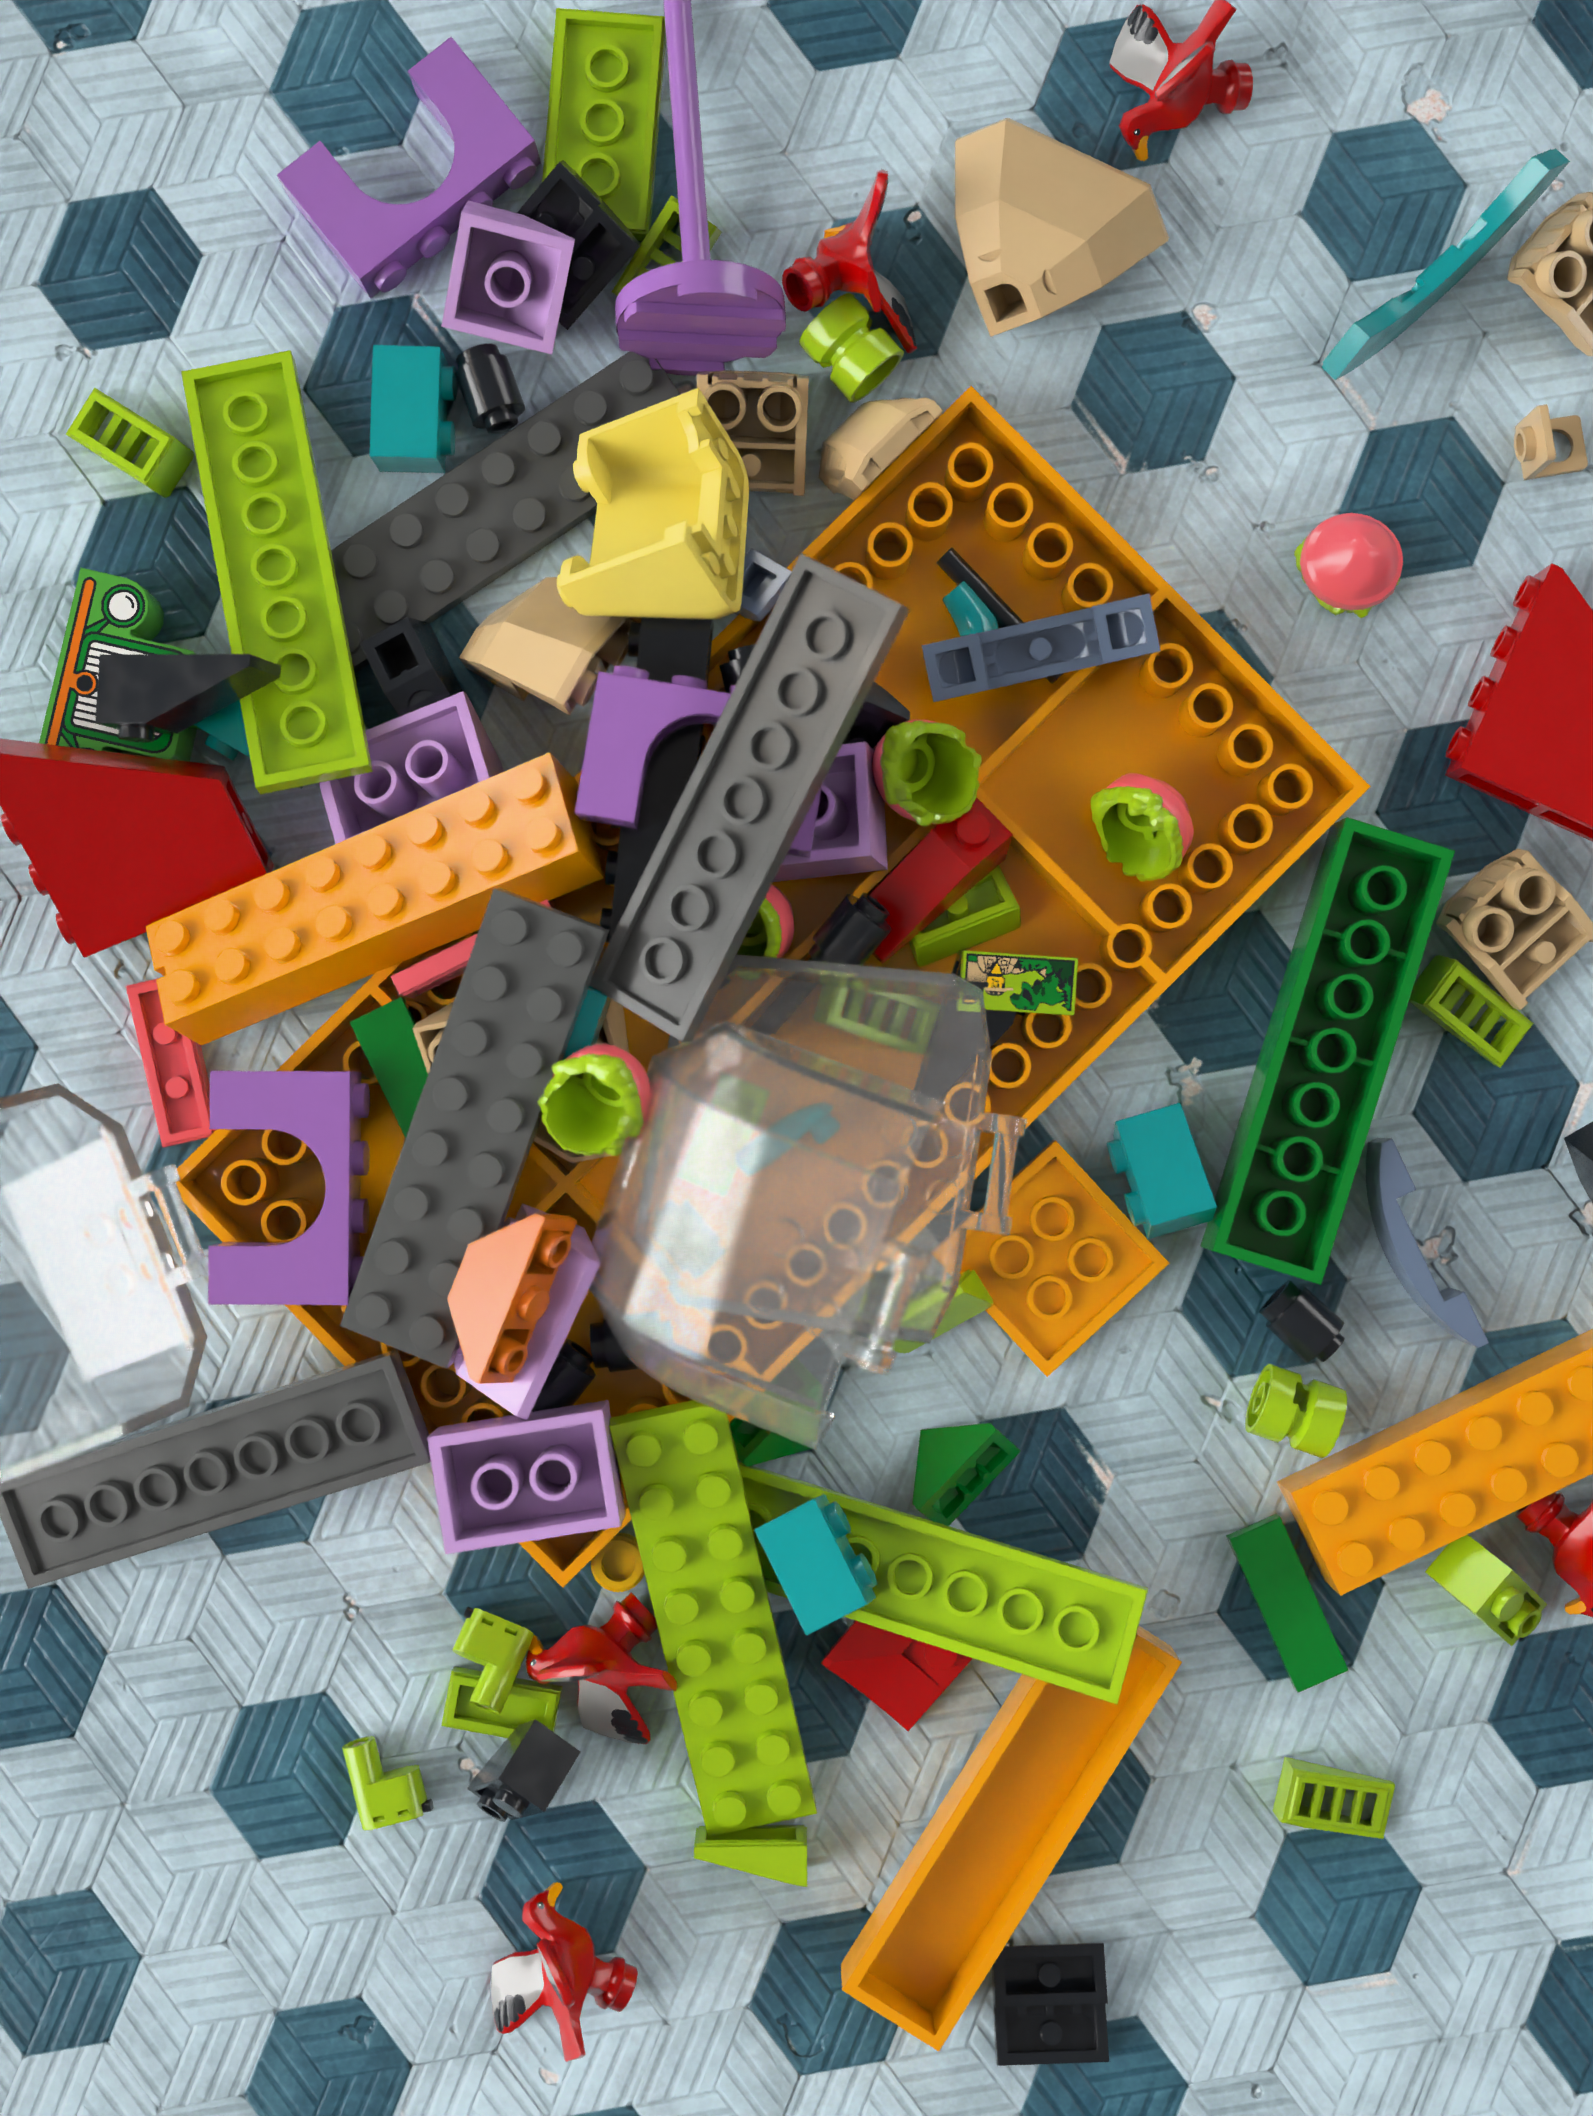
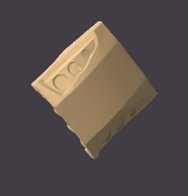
M1592 192L1575 195L1548 215L1511 258L1507 276L1511 283L1520 285L1538 307L1562 329L1573 345L1587 356H1593Z
M733 370L697 373V388L699 387L744 462L749 480V491L792 493L796 496L805 495L809 376L783 372Z
M903 397L895 400H875L861 404L823 442L819 479L833 494L841 493L855 500L939 418L943 410L934 400L926 397L919 399Z
M1516 849L1486 865L1445 903L1436 922L1472 958L1497 992L1517 1010L1524 1008L1528 1004L1526 998L1587 942H1593V922L1581 906L1537 862L1528 850Z

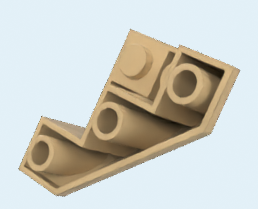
M1005 118L957 138L955 141V219L969 283L990 337L1043 318L1104 287L1169 239L1150 184L1017 121Z
M546 577L506 605L491 613L475 629L459 659L468 670L522 701L526 699L530 692L570 715L577 703L584 707L595 692L598 676L595 672L606 673L610 664L619 666L628 653L631 622L641 623V617L584 616L579 614L574 607L569 608L563 602L557 587V577Z

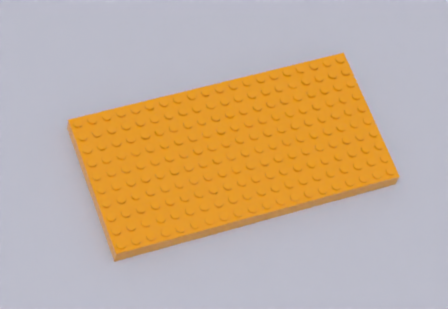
M972 386L864 490L802 554L910 609L874 682L883 687L910 712L909 720H929L936 723H946L955 726L965 733L966 746L974 748L975 752L980 754L982 759L978 769L980 785L977 790V798L1013 834L1006 859L999 864V867L1020 907L1021 926L1014 931L966 950L1078 958L1074 1015L1028 1012L1024 1016L1016 1014L1014 1022L1009 1029L925 1116L910 1111L909 1107L926 1055L814 1018V1012L827 973L755 1051L739 1035L810 959L811 956L808 951L815 943L813 936L847 894L857 898L863 893L870 895L938 824L932 823L928 826H921L916 821L899 815L885 802L888 870L772 882V885L778 887L786 895L792 906L794 918L792 944L773 969L763 968L755 976L740 975L730 967L692 1042L679 1041L623 1006L629 1052L643 1066L649 1078L651 1088L650 1106L643 1120L644 1123L640 1129V1135L636 1138H628L626 1153L571 1163L535 1141L532 1143L505 1220L508 1217L515 1219L522 1203L551 1215L570 1216L577 1220L576 1225L584 1227L601 1263L565 1341L569 1339L576 1342L592 1356L590 1345L591 1323L603 1322L604 1316L658 1310L661 1320L670 1319L673 1329L674 1353L665 1354L664 1366L610 1372L608 1367L595 1368L592 1362L590 1367L594 1370L596 1376L574 1405L608 1400L611 1417L723 1394L730 1423L1371 787ZM953 547L1024 623L1149 594L1160 652L1066 672L1053 684L1044 677L933 702L922 645L960 637L955 622L942 600L958 585L937 565V561ZM798 557L786 567L788 570H793ZM774 606L761 622L744 618L739 614L712 640L707 690L725 692L719 666L729 662L728 651L757 643ZM704 724L701 755L716 726L715 724ZM582 770L573 777L577 781L578 788ZM1136 773L1164 781L1175 788L1184 797L1188 805L1194 829L1192 843L1183 856L1181 865L1162 879L1139 881L1136 876H1126L1123 874L1122 863H1112L1106 858L1107 854L1101 845V838L1096 829V824L1092 821L1090 801L1095 793L1106 789L1122 775ZM588 821L604 878L549 901L554 904L556 910L600 926L602 908H612L614 886L605 885V869L608 851H618L620 829L611 828L609 824ZM479 930L399 964L377 971L276 1070L361 1072V1083H368L370 1111L367 1118H361V1141H368L370 1164L368 1174L360 1176V1199L368 1200L369 1226L367 1233H360V1256H364L406 1138L353 1031L350 1021L400 997L405 998L417 1023L454 1002L463 974L413 999L399 995L390 976L477 934ZM908 942L883 964L872 954L858 972L943 1001L957 953L920 967L914 958ZM851 984L841 1014H844L854 984ZM868 991L859 1020L866 1022L875 991ZM890 998L881 1028L888 1029L897 1002L896 998ZM911 1004L901 1035L909 1037L919 1006ZM715 1071L768 1093L748 1141L779 1120L796 1112L819 1105L829 1106L834 1111L830 1117L841 1128L840 1133L824 1147L817 1146L808 1134L783 1157L753 1174H745L736 1166L724 1196L672 1175V1170ZM217 1129L164 1181L222 1242H290L301 1236L313 1225L322 1209L326 1190L322 1166L310 1147L289 1133L269 1129ZM666 1197L673 1204L679 1199L684 1198L719 1236L716 1243L724 1250L723 1255L718 1261L692 1282L684 1273L677 1275L641 1236L648 1227L642 1219ZM285 1305L344 1366L396 1350L394 1347L340 1326L347 1305ZM397 1349L429 1435L440 1426L514 1415L456 1374L454 1362L446 1369ZM621 1473L620 1478L626 1510L621 1527L519 1543L562 1588L632 1520Z

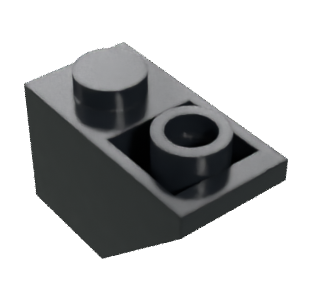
M534 1719L519 1725L474 1777L467 1789L480 1798L477 1806L482 1811L501 1822H505L507 1818L515 1820L543 1813L546 1811L581 1751Z

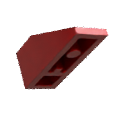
M977 797L972 804L971 810L960 818H956L952 822L938 824L870 894L890 913L886 921L892 931L873 953L874 957L881 964L885 963L1006 859L1013 834Z

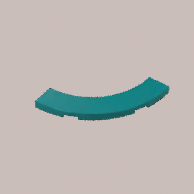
M1556 148L1531 157L1500 195L1480 215L1456 246L1452 244L1416 278V284L1411 290L1394 298L1392 297L1378 309L1353 323L1322 362V368L1334 380H1337L1366 362L1401 335L1455 286L1501 240L1570 161Z

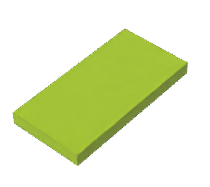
M556 8L542 182L555 166L564 160L606 203L637 241H643L651 228L666 44L665 16Z

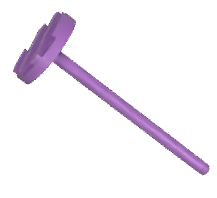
M663 0L683 262L661 266L643 273L630 281L620 291L615 302L616 330L619 348L622 351H632L649 359V366L652 370L661 369L655 360L657 359L666 374L697 376L698 372L725 370V362L744 357L766 358L777 349V338L786 329L784 292L779 283L766 272L749 265L731 261L711 260L692 5L691 0Z

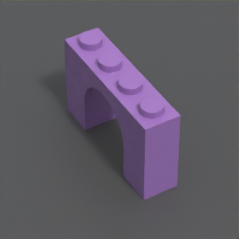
M452 37L448 38L408 70L418 98L454 142V158L449 174L440 187L432 194L408 204H389L373 199L357 187L321 141L317 142L277 174L288 197L370 299L380 291L388 292L397 287L404 280L407 269L421 258H431L446 247L450 240V235L459 228L461 212L468 200L493 206V201L509 188L516 190L524 186L534 176L536 167L541 164L533 137Z
M614 666L613 674L598 671L575 814L578 818L585 821L637 829L647 769L654 751L666 737L683 727L705 723L716 725L736 685L730 687V693L707 690L706 681L689 676H672V682L665 683L648 680L649 672L629 666ZM821 787L787 852L789 855L810 858Z
M210 1071L209 1129H269L283 1131L299 1138L317 1156L324 1172L326 1190L322 1209L313 1225L301 1236L290 1242H222L208 1246V1304L348 1305L364 1256H360V1233H367L369 1226V1203L367 1199H360V1176L368 1174L370 1164L368 1141H361V1118H367L369 1115L370 1089L368 1083H361V1072Z

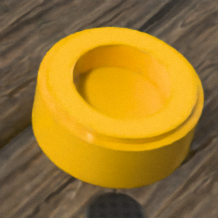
M618 1533L591 1559L592 1574L603 1588L613 1592H624L634 1588L642 1580L645 1573L636 1537L627 1533Z

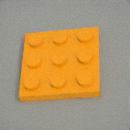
M1056 1140L1050 1142L932 1252L954 1277L968 1269L970 1271L975 1270L993 1299L992 1306L985 1311L1046 1377L1055 1371L1170 1264Z

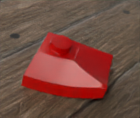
M854 1620L825 1655L821 1664L863 1693L909 1731L973 1658Z

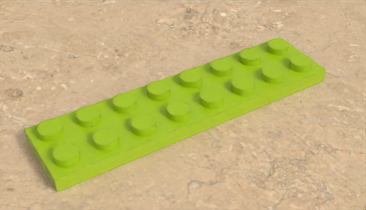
M289 350L181 371L231 654H251L281 666L280 678L240 699L255 788L260 794H266L373 772L299 378L292 352Z
M723 1394L611 1417L609 1423L610 1432L667 1669L677 1682L676 1692L673 1691L708 1837L817 1814L816 1800Z
M738 1461L754 1529L823 1494L826 1495L829 1503L836 1501L840 1505L851 1528V1532L846 1537L855 1555L857 1556L862 1553L866 1557L877 1580V1585L872 1587L876 1598L869 1604L844 1617L1118 1704L1149 1588L759 1467H747ZM755 1533L768 1593L787 1598Z

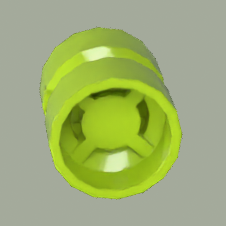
M848 292L832 301L810 322L799 339V345L815 363L820 364L823 368L833 366L830 380L850 403H855L870 394L893 372L903 358L904 351L883 328L870 330L872 319L869 317V311L853 293Z
M1269 1363L1259 1374L1251 1393L1246 1411L1245 1429L1248 1433L1277 1443L1288 1437L1292 1448L1325 1458L1333 1449L1341 1432L1347 1410V1392L1344 1389L1316 1379L1311 1380L1305 1385L1300 1374Z

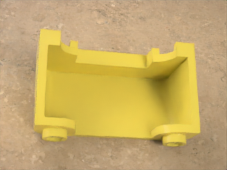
M699 387L581 433L579 435L577 460L573 463V472L582 491L585 493L590 492L597 502L590 564L583 557L576 555L564 560L561 565V571L557 577V587L563 602L569 608L574 607L579 614L584 616L716 620L740 611L749 502V480L744 462Z

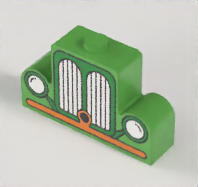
M80 568L39 743L190 762L197 729L202 730L195 725L178 734L154 733V742L142 743L121 740L118 738L119 730L95 723L100 655L196 654L188 649L150 641L159 634L163 626L164 612L160 602L137 582L116 575Z

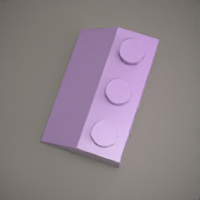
M462 691L365 730L373 772L320 782L319 786L335 844L498 775L504 772L468 695Z
M522 1203L515 1219L508 1217L502 1229L535 1213H548ZM576 1225L571 1236L570 1252L558 1268L549 1291L548 1307L536 1323L527 1346L528 1355L526 1362L516 1374L513 1383L478 1384L471 1380L461 1345L454 1360L456 1374L515 1416L526 1420L601 1265L584 1227Z

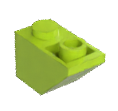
M1468 1534L1449 1543L1425 1571L1444 1590L1511 1646L1519 1638H1524L1535 1630L1541 1620V1612L1547 1606V1603L1511 1568Z

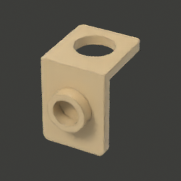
M1547 404L1538 405L1515 426L1514 449L1518 461L1521 462L1524 480L1580 472L1588 466L1579 416L1572 415L1550 419ZM1552 432L1564 434L1570 442L1571 451L1568 458L1564 461L1553 462L1556 459Z

